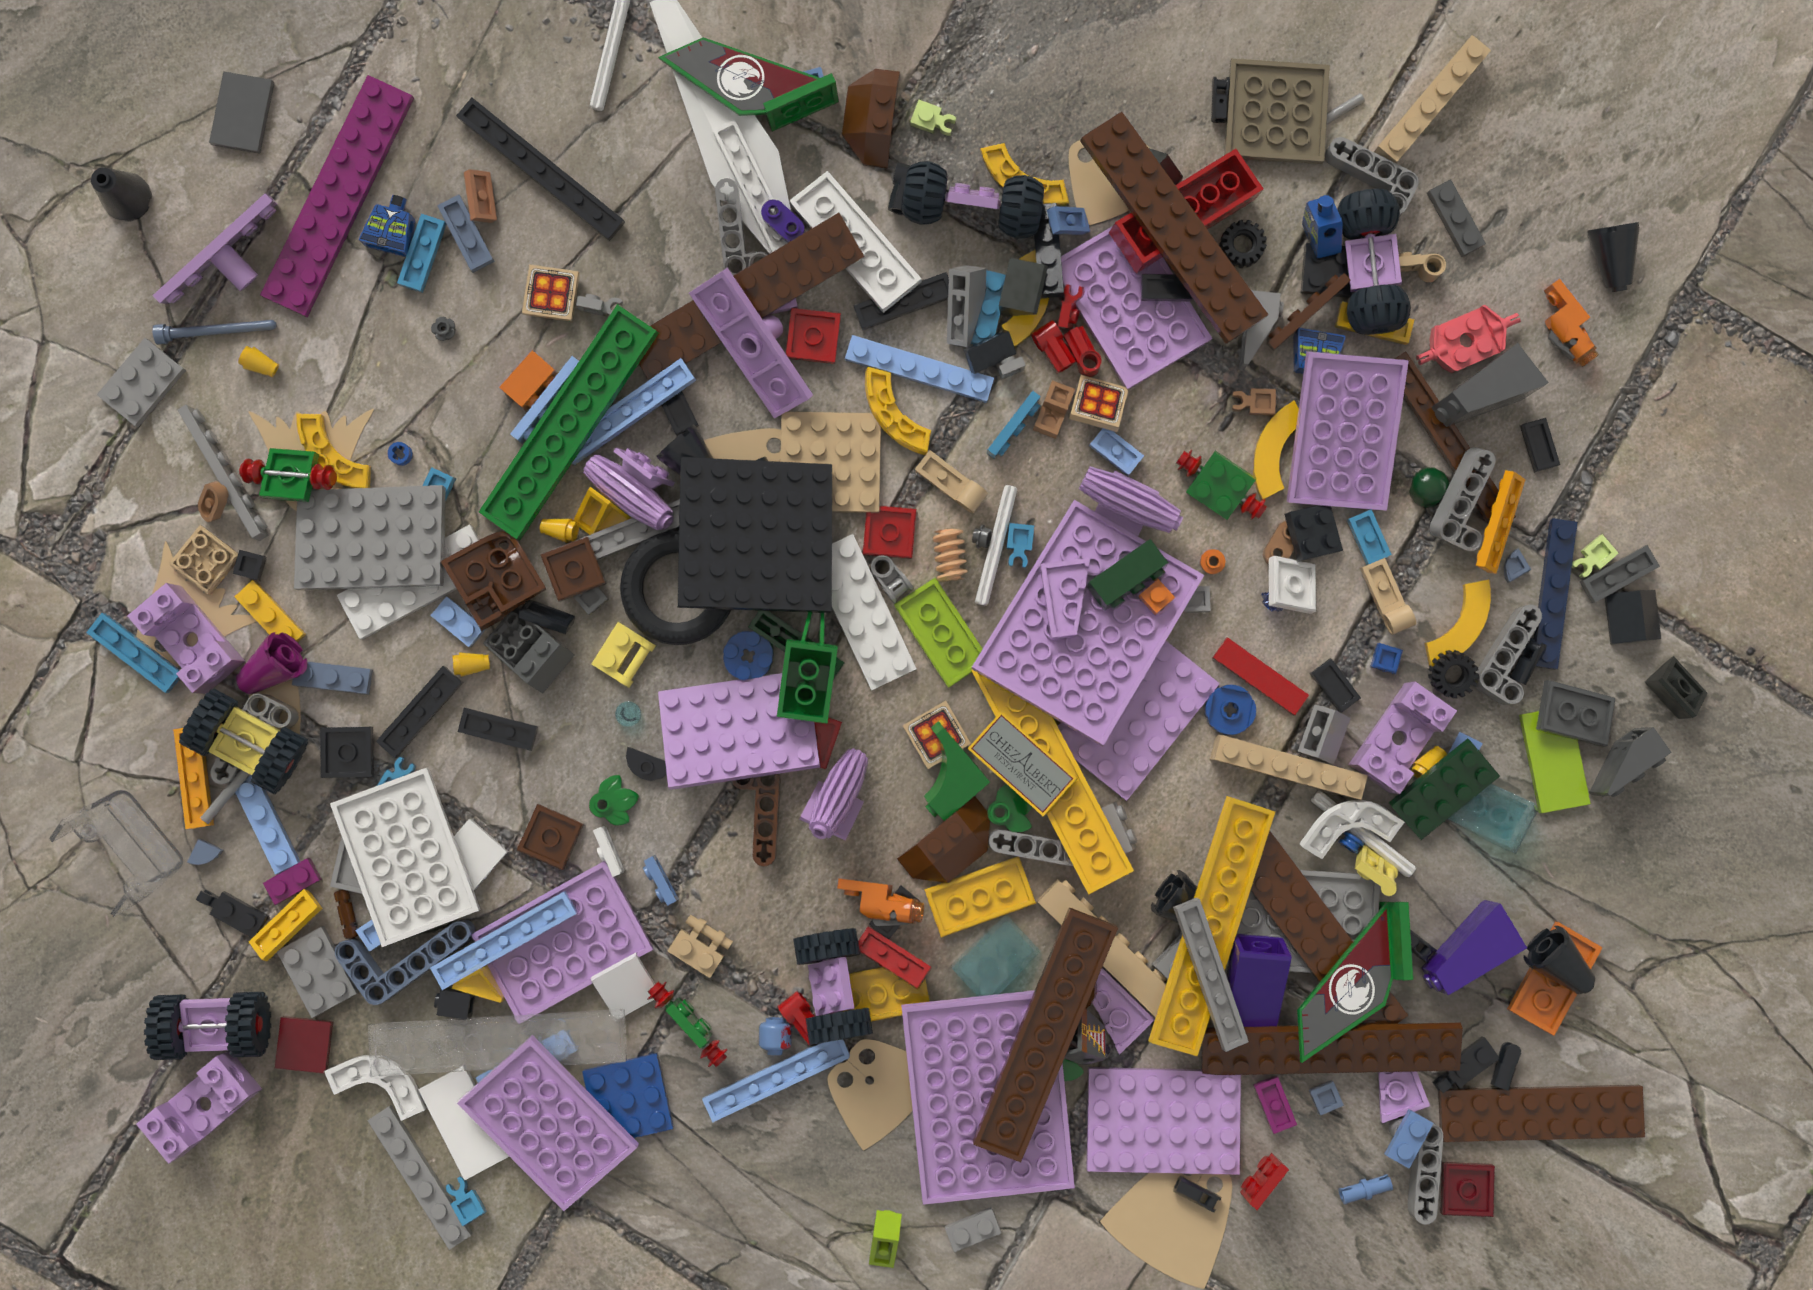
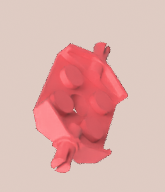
M1482 305L1476 310L1441 325L1434 326L1431 329L1429 339L1430 349L1427 352L1416 355V360H1420L1418 362L1419 365L1433 360L1444 370L1450 373L1457 372L1504 351L1506 330L1508 327L1520 323V317L1517 318L1519 316L1518 313H1514L1506 318H1501L1489 307ZM1461 335H1467L1471 338L1472 343L1470 347L1461 345Z

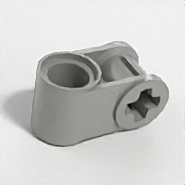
M884 555L878 556L872 561L871 572L894 604L903 593L914 589L910 581L899 571L889 557ZM879 561H885L889 565V571L885 574H879L875 570V564ZM899 584H902L899 588L893 591L895 587H897Z

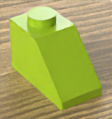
M891 1210L876 1211L869 1265L894 1268L902 1214Z

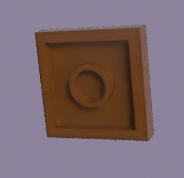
M589 537L541 554L559 602L606 584Z
M537 804L517 851L564 870L584 823Z

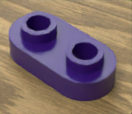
M772 199L763 204L761 209L763 221L784 241L789 243L805 233L803 222L782 202ZM772 208H776L778 210V213L776 215L769 214V211ZM790 225L796 226V230L793 232H789L787 228Z

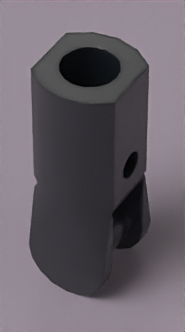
M1213 76L1211 122L1226 123L1228 119L1229 77L1217 79V77ZM1217 89L1224 90V94H1217Z
M1530 638L1510 678L1527 685L1536 665L1546 651V644H1538L1534 638ZM1531 652H1534L1533 656L1530 659L1529 656Z
M1410 929L1412 953L1428 963L1429 956L1433 952L1436 953L1437 950ZM1419 943H1422L1424 945L1420 952L1415 950Z
M1511 1042L1502 1044L1499 1052L1500 1059L1496 1063L1490 1084L1509 1091L1516 1070L1515 1067L1521 1056L1519 1046Z
M1182 1176L1178 1177L1173 1188L1174 1193L1214 1213L1217 1201H1221L1222 1198L1218 1194ZM1203 1193L1208 1195L1205 1203L1200 1200Z

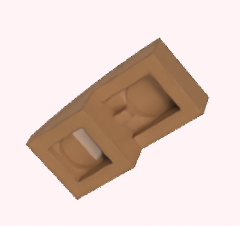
M1052 380L1033 430L1056 439L1075 389Z

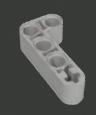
M1343 137L1334 139L1325 152V160L1331 166L1376 189H1385L1391 192L1397 199L1400 216L1407 209L1419 184L1418 177L1414 172ZM1337 149L1340 150V155L1336 153ZM1355 159L1364 161L1365 167L1358 166ZM1378 170L1386 172L1387 178H1381ZM1400 181L1406 182L1409 185V189H1403Z
M724 178L717 182L715 194L724 269L728 268L734 276L737 273L730 270V260H740L743 265L742 270L753 264L756 257H765L768 254L765 252L746 253L739 187L733 179ZM725 182H728V185L734 188V192L730 193V201L735 199L736 205H721V200L726 201V194L720 191V188L724 187ZM726 208H732L736 211L737 218L734 222H727L724 219L723 212ZM733 233L739 237L740 243L737 247L732 248L727 245L726 237L728 234Z
M1473 447L1465 452L1430 523V532L1433 536L1467 551H1475L1481 546V533L1465 524L1495 466L1496 459L1491 451ZM1470 478V485L1466 488V481ZM1459 501L1458 509L1454 510L1455 503ZM1448 523V530L1443 534V527ZM1466 534H1469L1467 542L1464 543V537Z
M1525 605L1513 611L1480 664L1479 670L1476 671L1479 674V679L1474 678V681L1477 682L1475 688L1502 705L1517 704L1523 699V687L1507 675L1541 622L1542 613L1537 606ZM1525 612H1528L1527 617H1528L1530 620L1524 622V621L1526 620V616L1524 615V613H1525ZM1512 631L1518 636L1516 644L1510 641L1509 636ZM1499 652L1505 657L1503 665H1500L1496 660ZM1486 673L1492 678L1490 686H1486L1483 681ZM1507 687H1510L1513 691V697L1510 700L1505 696V689Z
M254 694L250 696L242 709L265 723L278 728H291L295 726L299 719L298 712L294 707L267 694ZM261 699L266 703V707L262 712L257 707ZM283 710L288 713V720L285 723H282L279 717ZM217 757L211 768V778L218 784H229L241 769ZM224 768H227L226 772L229 773L228 777H225L226 773L223 772Z
M996 829L989 835L988 844L995 852L1073 866L1060 840ZM999 834H1003L1005 840L1012 841L1011 836H1016L1013 841V851L1009 850L1011 846L1007 844H1001V847L997 848V844L993 842V839L998 838ZM1027 838L1030 840L1031 848L1028 852L1019 851L1018 843L1021 839ZM1047 843H1053L1056 847V852L1051 857H1046L1043 854V847Z
M1404 1117L1393 1119L1390 1122L1389 1132L1391 1136L1394 1137ZM1435 1123L1432 1126V1136L1425 1139L1410 1169L1408 1211L1411 1216L1424 1225L1434 1222L1438 1210L1443 1131ZM1426 1153H1430L1431 1160L1427 1164H1422V1157ZM1429 1179L1428 1187L1420 1190L1421 1181Z

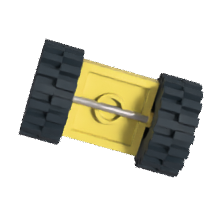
M211 689L192 711L191 717L188 718L187 724L182 730L183 733L180 735L179 743L202 756L211 753L252 775L251 782L276 795L282 786L284 787L298 766L297 764L302 759V755L308 745V739L286 727L281 730L276 729L238 708L237 700L216 689Z

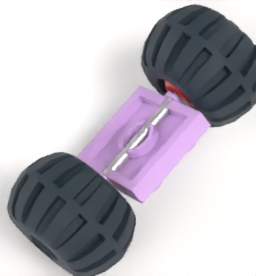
M930 161L918 162L908 168L903 192L902 212L911 222L919 225L938 222L942 218L944 202L947 201L993 209L1000 208L999 229L1007 236L1016 239L1031 237L1038 231L1043 209L1044 187L1035 178L1020 175L1007 179L1003 187L1002 200H999V193H994L995 189L989 187H980L978 191L970 189V185L955 183V187L950 186L949 192H946L947 171L936 163Z
M1366 189L1351 193L1340 201L1337 208L1343 223L1342 234L1347 239H1350L1345 241L1348 275L1351 280L1349 282L1350 292L1356 291L1348 302L1347 317L1354 331L1362 335L1393 332L1406 325L1411 311L1408 295L1403 288L1398 286L1402 284L1397 237L1396 234H1390L1398 224L1400 208L1394 195L1385 189Z

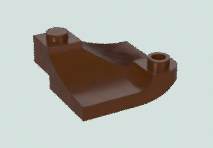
M501 531L488 535L441 561L481 632L503 620L513 610L546 590L545 585L518 541L507 532ZM508 543L509 547L504 550L500 548V545Z

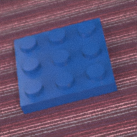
M658 1052L582 1071L586 1090L633 1138L674 1128Z

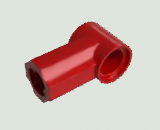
M1053 320L1031 333L1035 345L1041 352L1045 353L1057 374L1068 369L1076 362L1063 341V335L1059 327Z
M1083 326L1069 330L1063 337L1078 365L1079 373L1087 377H1094L1100 370L1102 361L1100 354L1095 351ZM1090 359L1096 363V366L1094 368H1087L1083 362Z
M796 991L777 1007L788 1023L793 1024L809 1044L806 1018L815 1017V1015L810 1010L811 1007L799 991Z

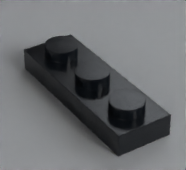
M464 708L457 732L532 751L539 726Z

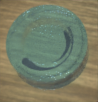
M629 701L621 703L615 712L617 721L627 727L636 725L642 715L640 707L636 703Z

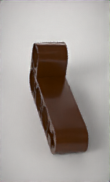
M774 774L775 783L771 786H766L762 782V776L750 778L746 785L740 784L737 780L732 781L733 785L739 789L756 790L752 855L755 863L763 867L772 864L777 856L780 774ZM764 797H770L774 801V808L771 811L762 809L761 800ZM763 822H768L772 825L773 832L770 836H763L760 833L759 827ZM758 839L762 841L773 840V845L767 844V852L771 853V857H768L766 861H763V858L758 856V852L763 851L764 843L758 844Z

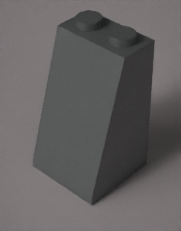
M1517 343L1431 408L1435 412L1436 418L1448 427L1522 401L1549 382Z

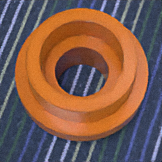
M1216 549L1207 550L1200 559L1201 568L1208 574L1221 572L1226 563L1222 552ZM1210 557L1217 559L1216 566L1210 565Z

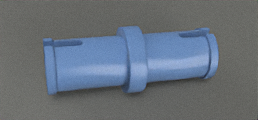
M1388 1174L1370 1180L1361 1179L1359 1183L1339 1188L1338 1191L1341 1201L1346 1205L1363 1198L1369 1200L1372 1199L1373 1195L1392 1191L1393 1185Z

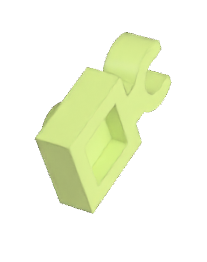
M918 100L910 125L932 134L936 127L940 129L942 134L951 136L952 130L946 128L944 124L946 122L955 124L956 117L951 114L942 116L940 115L942 108Z
M1602 534L1580 551L1585 557L1574 560L1572 568L1577 567L1579 564L1583 565L1584 571L1579 575L1580 578H1583L1592 572V566L1599 570L1619 553Z

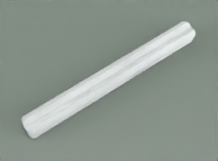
M615 0L590 102L591 108L597 111L604 110L630 0Z
M1011 485L1004 486L975 603L978 605L987 606L989 603L1017 493V488Z
M1317 791L1311 798V802L1324 812L1337 805L1321 791ZM1363 827L1347 830L1395 866L1405 877H1410L1416 870L1412 863L1372 831Z

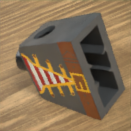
M1086 1008L1064 1058L1082 1065L1102 1061L1110 1053V1047L1106 1044L1105 1026Z

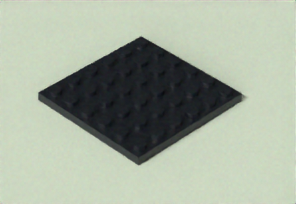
M681 457L677 608L831 613L832 464Z

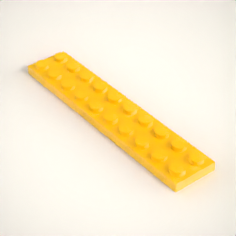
M972 669L971 671L995 717L1002 711L1077 778L1075 783L1050 809L1047 816L1087 893L1090 895L1134 872L1054 718Z
M1226 796L1194 898H1198L1201 901L1224 971L1275 815V811ZM1182 934L1148 1041L1156 1045L1198 1056L1210 1019V1013Z

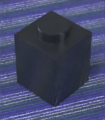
M447 987L444 990L441 989L440 993L436 994L434 1008H437L436 1015L467 1020L473 1014L475 995L458 991L451 987Z

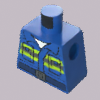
M392 195L389 207L376 204L359 237V241L365 247L406 257L415 228L414 217L404 211L407 199L398 195Z
M1323 195L1319 199L1307 202L1302 220V226L1317 259L1341 253L1343 223L1333 198L1328 195Z
M1298 328L1293 335L1294 372L1304 373L1306 351L1340 354L1345 341V335Z

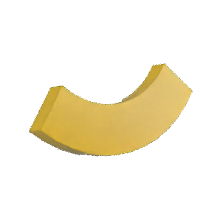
M1005 143L980 149L987 170L1002 188L1007 179L1014 176L1027 175L1011 159ZM1034 177L1044 187L1043 204L1056 203L1059 207L1069 205L1064 179L1050 181Z
M1035 250L1019 258V260L1036 263ZM1049 298L1040 299L1037 315L1013 316L1001 326L1003 331L1007 330L1010 332L1014 347L1026 340L1036 329L1046 311Z
M867 367L865 371L866 397L879 425L893 440L915 453L926 455L928 453L931 430L916 424L898 409L891 387V372Z
M1295 400L1284 406L1269 420L1257 441L1254 451L1253 476L1257 478L1254 483L1261 500L1285 489L1280 477L1279 460L1284 443L1297 426L1299 408Z
M296 413L298 434L305 451H314L319 454L318 464L322 465L323 468L326 465H331L337 474L336 482L353 489L370 488L371 466L349 461L336 451L326 434L324 416L322 414Z
M1489 579L1462 585L1463 605L1459 619L1444 635L1424 643L1429 666L1434 667L1435 663L1432 660L1434 658L1439 660L1438 654L1443 653L1446 655L1445 651L1447 650L1452 652L1456 650L1463 653L1480 635L1490 610L1491 588Z

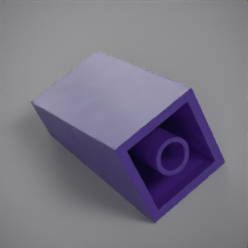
M1484 900L1439 947L1437 952L1428 959L1429 962L1421 967L1425 973L1422 977L1430 989L1434 988L1437 992L1450 995L1527 949V946L1501 903Z
M1236 934L1229 956L1227 980L1244 1027L1278 1025L1292 958L1283 938Z

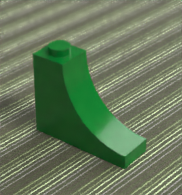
M938 721L931 729L936 734L942 752L941 769L936 782L924 797L928 802L925 807L935 818L939 815L945 821L987 786L990 781Z

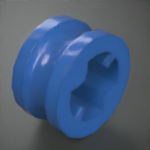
M395 442L388 449V458L399 466L407 465L413 458L412 449L403 442ZM405 448L403 450L405 457L403 459L398 457V460H396L397 454L395 451Z
M1345 831L1344 839H1339L1338 842L1351 852L1358 854V848L1360 846L1363 847L1364 843Z

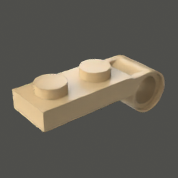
M1412 252L1399 254L1400 272L1418 271V276L1424 282L1435 281L1446 268V261L1439 254L1412 255ZM1427 264L1434 265L1436 272L1429 271Z
M931 450L928 451L915 468V472L972 514L988 495V492L979 484L966 478Z
M1383 558L1360 568L1389 633L1394 635L1415 626V615L1410 606L1405 604L1386 559Z

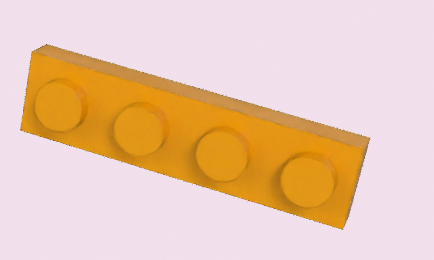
M1505 470L1504 476L1499 483L1496 502L1491 509L1492 515L1484 531L1482 547L1477 554L1476 566L1487 573L1497 574L1526 480L1515 471Z
M183 728L173 729L185 829L213 826V819L207 824L200 818L211 805L206 756H202L181 745L179 740L180 735L183 733Z

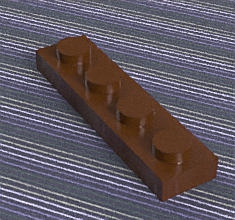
M1345 273L1340 277L1335 274L1325 283L1327 289L1323 293L1315 292L1306 301L1308 306L1302 312L1297 309L1287 318L1289 323L1283 329L1278 326L1268 335L1271 340L1267 343L1272 351L1276 350L1298 328L1351 281Z

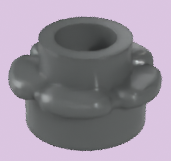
M439 317L431 326L432 333L440 341L449 340L455 335L456 325L450 318Z
M981 525L979 529L975 528L972 542L976 543L977 549L981 547L988 548L992 530L985 528V525Z

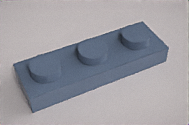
M460 195L437 205L472 273L495 262L475 222L470 221L469 211Z
M308 662L307 670L301 676L294 678L292 685L369 695L373 670Z

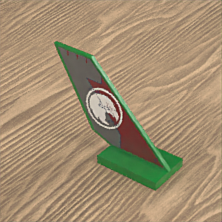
M704 37L658 57L663 63L737 115H766L772 132L839 102L836 81L832 73L819 78Z
M1379 902L1378 913L1297 1009L1301 1063L1386 1005L1393 979L1413 980L1409 902Z

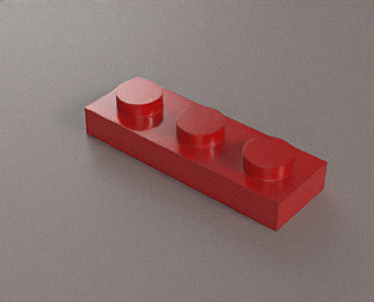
M869 926L858 940L861 954L917 990L932 969L931 966Z

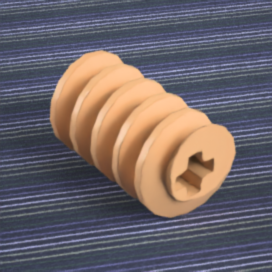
M945 529L935 531L934 533H938V535L933 537V542L940 544L934 547V551L941 553L935 557V561L942 563L936 567V571L943 573L937 577V581L963 580L964 578H961V575L968 571L960 568V565L967 561L959 558V555L965 553V550L958 548V545L964 543V540L957 538L958 535L963 533V530Z

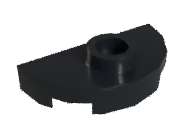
M627 747L626 760L633 774L641 779L650 781L662 779L667 775L665 760Z

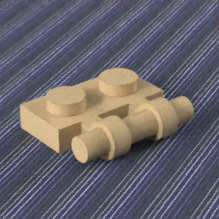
M690 915L685 923L693 928L692 932L689 934L681 929L668 952L711 978L724 957L716 949L721 945L728 950L733 941L725 936L726 933L721 930L716 931L706 924L707 921ZM700 933L713 940L710 946L697 939Z

